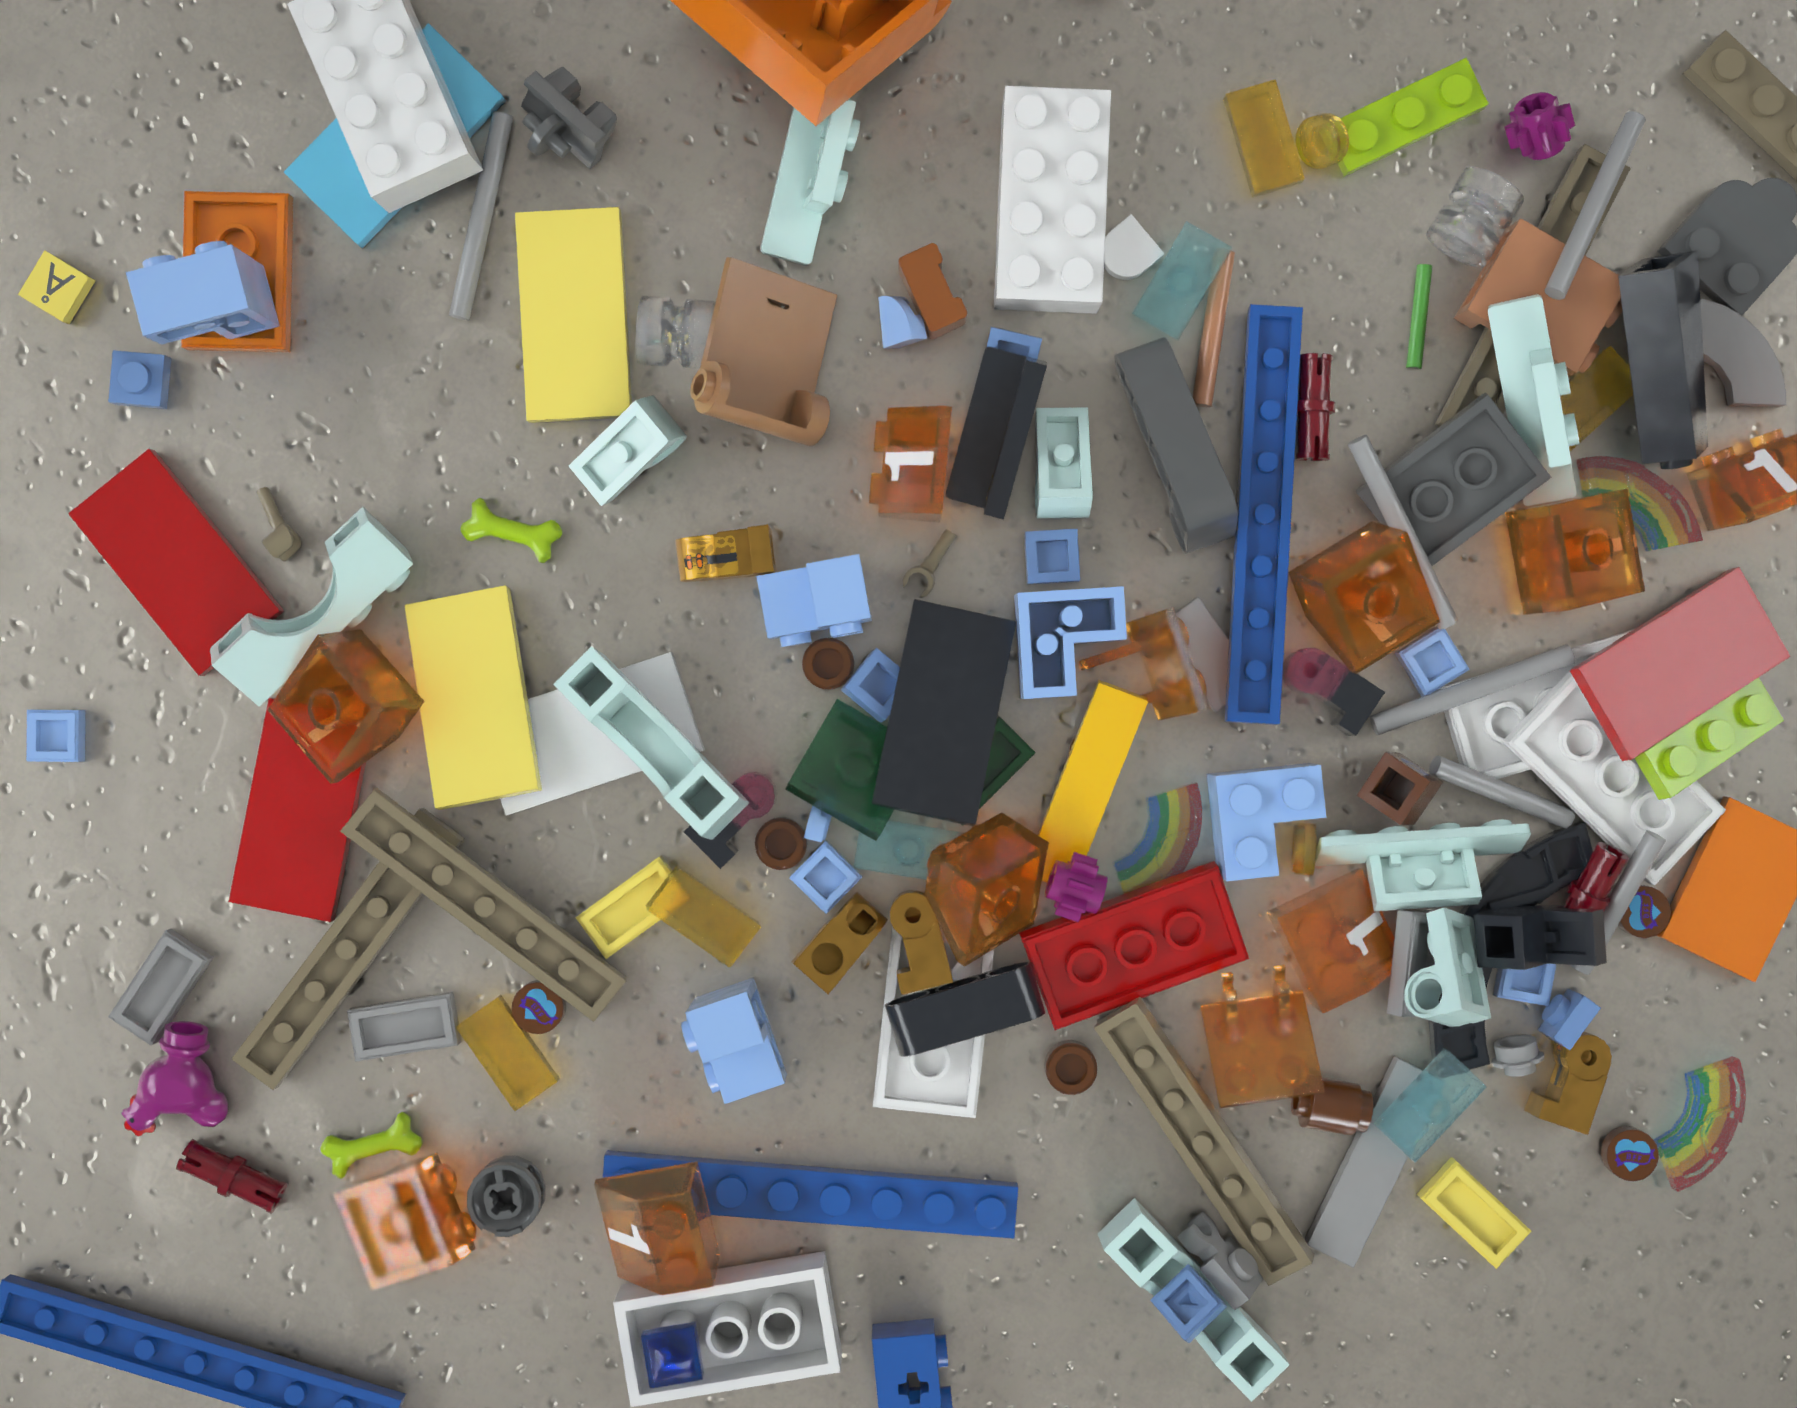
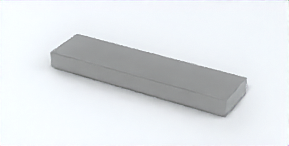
M1396 1056L1393 1057L1373 1098V1115L1370 1126L1366 1132L1356 1133L1304 1239L1310 1247L1353 1268L1355 1267L1445 1083L1444 1080Z

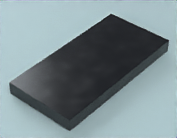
M914 599L871 805L973 827L976 825L1016 621Z

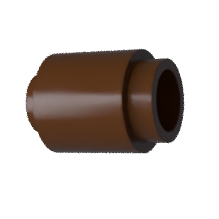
M1308 1075L1303 1084H1297L1293 1090L1291 1111L1293 1115L1298 1116L1299 1124L1303 1128L1352 1136L1356 1131L1364 1133L1368 1130L1373 1115V1096L1370 1091L1361 1090L1360 1085L1357 1083Z

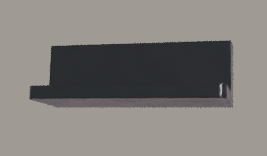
M991 346L985 349L947 486V498L984 508V515L1004 520L1047 368L1046 361Z

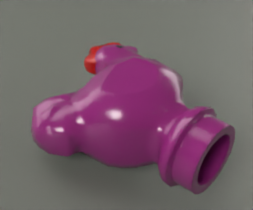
M176 1021L165 1025L164 1036L160 1038L159 1044L161 1049L168 1054L150 1062L140 1075L137 1094L130 1098V1106L121 1112L122 1116L126 1119L124 1122L125 1129L131 1130L136 1136H142L146 1132L152 1133L156 1129L155 1121L160 1114H185L204 1127H215L225 1120L228 1114V1100L223 1092L216 1090L211 1069L199 1057L210 1048V1042L207 1040L209 1030L206 1026L189 1021Z

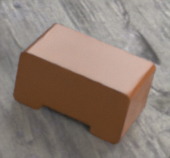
M930 243L900 257L898 261V271L918 315H921L924 321L926 333L930 339H935L964 326L967 318V310L960 297H953L941 271L943 258L935 243Z

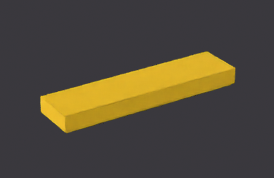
M1098 680L1025 865V875L1047 882L1056 860L1067 863L1071 861L1073 852L1087 856L1148 704L1147 697Z

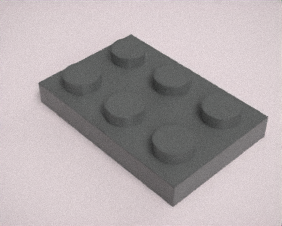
M1483 393L1384 469L1432 566L1552 478L1487 393ZM1365 483L1356 490L1357 494L1395 541L1367 483Z

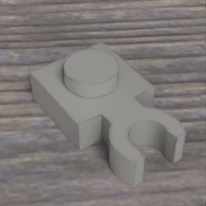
M1202 1211L1188 1222V1228L1181 1232L1178 1238L1189 1252L1198 1255L1204 1263L1200 1267V1271L1231 1307L1236 1310L1251 1298L1263 1277L1258 1271V1266L1253 1256L1245 1249L1240 1248L1231 1236L1223 1240L1219 1236L1215 1223Z

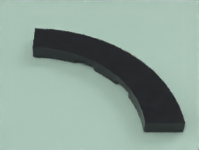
M1577 822L1571 824L1566 829L1554 830L1530 842L1520 852L1508 857L1480 884L1482 898L1478 905H1464L1459 913L1472 917L1474 920L1475 914L1491 910L1536 906L1560 889L1570 885L1572 880L1578 881L1593 853L1586 823ZM1482 968L1486 989L1492 968ZM1442 993L1440 994V997H1439V1003H1440L1441 998H1442ZM1485 1020L1456 1027L1428 1021L1430 1049L1435 1073L1438 1077L1442 1078L1490 1064L1486 1045Z

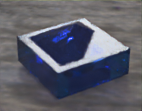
M696 1322L643 1330L641 1340L650 1389L703 1380L704 1369Z

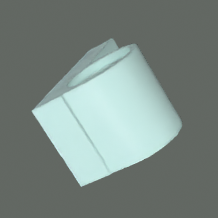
M651 395L635 400L569 467L597 502L603 506L612 502L645 469L658 464L673 453L685 441L687 435L656 397Z
M1088 407L1036 408V518H1089L1093 493Z
M1445 907L1426 913L1429 927L1427 944L1434 957L1435 965L1415 972L1407 981L1404 990V1000L1407 1008L1417 1017L1450 1027L1490 1019L1491 1013L1483 970L1477 966L1473 918ZM1442 993V998H1441V1001H1440V1003H1439V997H1440V994Z

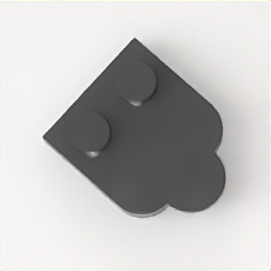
M1766 178L1753 186L1741 180L1724 182L1707 194L1657 252L1664 256L1697 251L1700 290L1713 302L1724 305L1743 316L1797 254V227L1792 222L1797 213V194L1789 183L1778 178Z

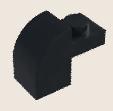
M1538 905L1502 908L1474 915L1478 967L1526 970L1544 964L1598 966L1607 963L1603 909L1565 908V905Z

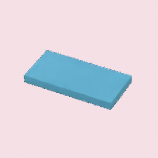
M428 23L422 31L468 136L471 138L506 100ZM337 118L284 171L361 248L401 209L399 208L388 213L371 198Z

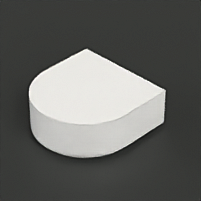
M1132 214L1111 230L1105 238L1104 268L1111 276L1117 279H1135L1164 256V252Z

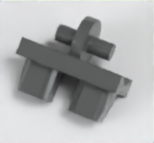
M560 67L545 78L537 71H534L525 79L524 85L528 88V91L521 105L528 112L522 123L533 132L527 145L528 149L536 156H540L549 149H552L560 158H564L571 152L591 169L601 160L604 143L615 130L616 114L603 102L598 101L591 105L584 113L576 108L572 102L580 96L581 86L578 80L564 67Z

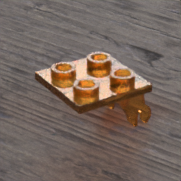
M1174 607L1127 622L1126 628L1131 643L1079 660L1081 670H1085L1140 652L1152 690L1139 695L1147 697L1148 704H1153L1158 721L1198 713L1208 709L1205 700L1207 693L1206 683L1201 672L1193 665L1187 648L1189 645V634L1184 622L1176 616Z
M1284 964L1273 966L1272 996L1237 1001V991L1233 988L1234 976L1232 972L1221 974V1002L1200 1005L1219 1109L1323 1094L1325 1091L1303 990L1290 992L1289 982H1286L1285 979L1286 967Z

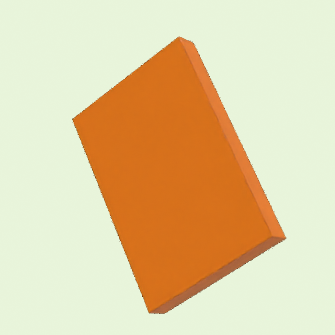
M184 191L183 257L196 254L194 249L201 244L225 241L228 245L232 244L262 264L265 268L280 326L231 340L211 331L182 339L181 347L186 350L290 352L293 197L289 193Z
M1723 796L1720 804L1726 811L1705 832L1670 904L1671 915L1668 925L1656 936L1740 977L1756 982L1797 898V829L1731 797Z

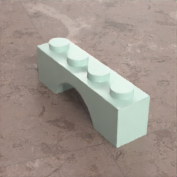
M364 507L359 509L325 541L333 572L329 589L318 605L301 616L286 620L265 619L247 613L210 648L212 666L259 707L270 696L274 699L282 696L296 679L294 674L308 661L316 663L321 660L334 644L333 638L346 626L353 628L361 623L372 609L371 603L382 592L386 590L390 593L396 590L409 576L410 570L408 568L413 565L407 548Z
M592 646L554 683V686L589 722L610 738L647 775L662 793L664 799L700 836L713 840L750 803L606 655Z
M1135 1198L1098 1233L1103 1250L1140 1288H1144L1153 1296L1166 1286L1187 1264L1191 1265L1227 1305V1308L1199 1333L1195 1339L1214 1364L1251 1402L1290 1365L1278 1344L1241 1306L1236 1310L1231 1307L1200 1271L1201 1265Z

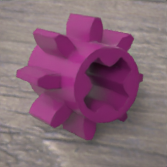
M1540 92L1521 99L1515 105L1514 111L1509 113L1511 123L1504 128L1510 149L1520 147L1523 157L1527 156L1533 160H1543L1553 157L1563 150L1565 142L1571 140L1569 129L1575 126L1570 103L1559 105L1557 96Z
M1073 852L1071 861L1067 863L1059 860L1055 861L1045 889V898L1055 901L1054 907L1056 909L1054 915L1079 922L1081 914H1085V911L1093 914L1098 912L1108 882L1107 876L1097 873L1099 866H1096L1098 859Z

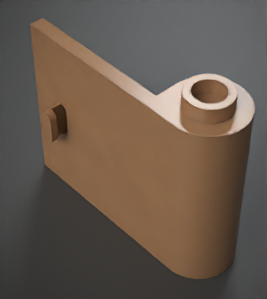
M726 257L701 367L691 383L690 394L694 400L696 410L701 414L806 446L817 444L823 437L830 418L829 401L825 396L816 394L815 388L837 294L747 262Z

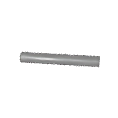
M1439 755L1430 764L1429 773L1432 776L1564 829L1570 827L1574 820L1575 813L1568 807Z
M1646 830L1608 897L1611 901L1605 911H1603L1606 945L1666 842L1663 837L1654 832ZM1571 965L1574 969L1586 975H1590L1594 966Z

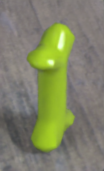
M478 498L472 503V516L469 520L462 523L460 531L467 541H475L484 536H493L527 545L535 552L540 563H545L551 558V545L561 538L563 534L560 525L555 520H549L540 525H529L496 516L489 510L483 498Z
M400 1112L394 1124L386 1131L354 1140H344L337 1136L329 1135L322 1142L320 1150L323 1155L332 1160V1174L342 1179L346 1176L349 1167L359 1159L391 1150H399L412 1156L420 1150L423 1140L421 1136L412 1132L411 1117L405 1112Z

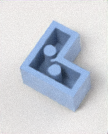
M225 241L201 244L195 247L196 254L178 259L173 255L151 257L142 262L143 268L126 272L142 335L161 345L211 331L231 340L280 326L264 266L232 244L228 245Z
M859 554L806 563L807 567L756 576L767 638L770 640L780 638L781 647L812 642L810 632L830 629L832 638L863 633L862 623L872 621Z
M1124 586L1021 592L1014 595L1020 699L1077 696L1074 644L1127 640Z
M1302 763L1207 774L1215 860L1222 879L1225 881L1279 876L1274 823L1327 818L1322 770L1319 764Z
M754 977L695 997L685 1012L687 1020L681 1022V1028L689 1051L691 1053L699 1051L705 1076L712 1093L720 1091L724 1104L785 1084L787 1072Z

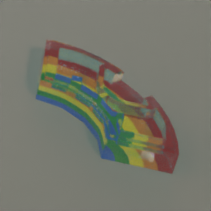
M1594 456L1576 460L1586 511H1608L1624 518L1639 533L1646 551L1703 541L1696 516L1683 495L1673 484L1669 485L1658 475L1646 469L1644 465L1631 460L1610 456Z
M1197 782L1146 797L1148 820L1143 837L1130 853L1113 862L1122 894L1177 875L1185 870L1195 847L1198 845L1202 826V802Z
M1734 1056L1684 1074L1687 1097L1683 1113L1669 1131L1654 1139L1670 1186L1677 1192L1702 1180L1718 1166L1728 1153L1725 1150L1734 1136L1738 1122L1742 1123L1746 1102V1085L1740 1059Z

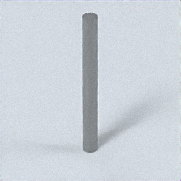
M494 111L492 114L482 160L483 171L479 174L449 316L462 320H470L513 122V116L503 112Z
M1629 111L1625 114L1544 292L1553 299L1562 300L1565 298L1646 121L1645 117L1638 112Z
M1363 435L1348 443V446L1438 628L1445 629L1458 622V618L1368 436Z
M1568 644L1371 715V725L1376 735L1386 733L1575 664L1574 653Z

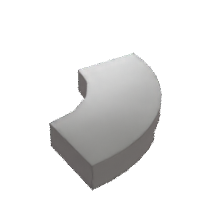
M1700 298L1704 362L1714 368L1725 388L1727 406L1776 408L1785 406L1786 389L1782 370L1773 349L1765 337L1750 321L1724 305Z

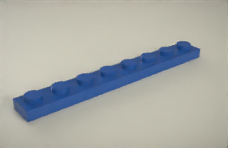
M1250 304L1248 308L1237 492L1238 520L1234 545L1225 722L1266 725L1280 724L1303 307Z
M607 1150L604 1155L601 1207L1014 1239L1018 1183Z
M12 1274L2 1279L0 1284V1334L241 1407L402 1408L406 1393Z

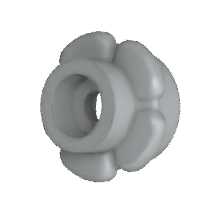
M1519 1034L1496 1040L1494 1042L1496 1055L1491 1061L1493 1066L1504 1069L1505 1075L1519 1077L1534 1073L1536 1071V1064L1543 1061L1545 1055L1544 1052L1539 1051L1536 1037Z

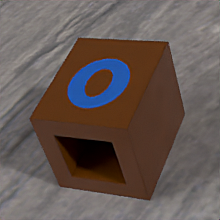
M1385 752L1357 796L1399 825H1415L1443 781L1430 775L1427 770L1403 754Z

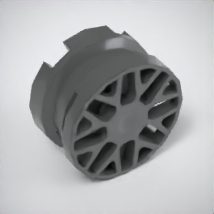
M502 1156L490 1161L473 1179L467 1192V1209L471 1220L481 1231L485 1229L494 1233V1237H510L523 1232L535 1220L545 1202L546 1184L542 1173L532 1162L519 1156ZM533 1171L538 1175L539 1180L532 1175Z

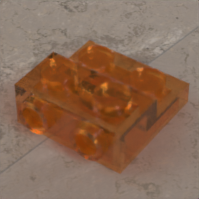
M438 1152L398 1165L384 1174L348 1185L334 1193L372 1290L454 1265L476 1249L473 1242L476 1238V1224L471 1220L470 1214L461 1212L454 1195L457 1188L456 1174L450 1165L442 1164Z

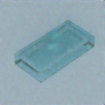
M1186 221L1132 314L1178 341L1231 253L1232 247Z
M862 815L853 868L956 885L965 833Z
M1444 1048L1373 1124L1416 1163L1487 1086L1449 1050Z

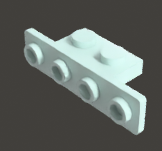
M848 99L817 126L793 107L760 248L763 254L801 265H809L812 262L822 216L832 206L833 201L841 202L845 192L848 172L841 170L845 150L853 151L860 128V120L853 119L856 101Z
M1537 294L1491 304L1488 307V316L1507 419L1552 477L1523 498V504L1525 506H1532L1573 498L1577 492L1569 446L1579 445L1580 443L1574 413L1563 415L1560 396L1571 394L1566 363L1554 364L1542 296Z
M1506 819L1492 820L1478 827L1460 828V825L1456 823H1442L1431 827L1429 830L1408 831L1406 827L1393 826L1372 834H1356L1353 830H1337L1319 839L1313 856L1315 866L1366 863L1374 911L1478 905L1482 898L1474 856L1518 853L1523 849L1531 832L1529 824H1512L1510 820Z

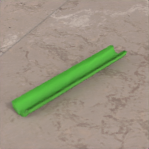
M1418 264L1416 268L1406 368L1422 369L1432 265Z

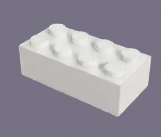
M294 0L287 3L371 198L388 213H391L483 171L410 0Z
M1005 86L1001 116L994 310L1097 314L1103 302L1111 90Z
M825 1251L621 1285L613 1302L631 1407L841 1372L842 1349Z

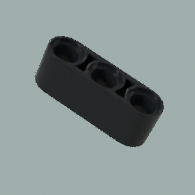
M1029 961L1004 966L960 979L953 983L916 992L885 1004L897 1049L901 1057L924 1053L1039 1018L1046 1013L1034 971Z

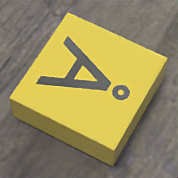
M44 250L18 295L60 321L70 324L96 280Z

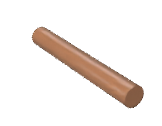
M1226 249L1214 250L1192 396L1196 406L1212 407L1235 257L1234 251Z

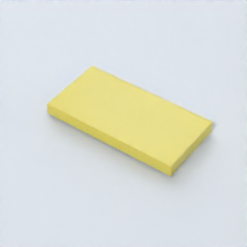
M619 207L516 212L515 223L526 420L529 423L618 418L632 404L621 210Z
M504 585L404 605L435 808L443 810L542 791L510 588Z

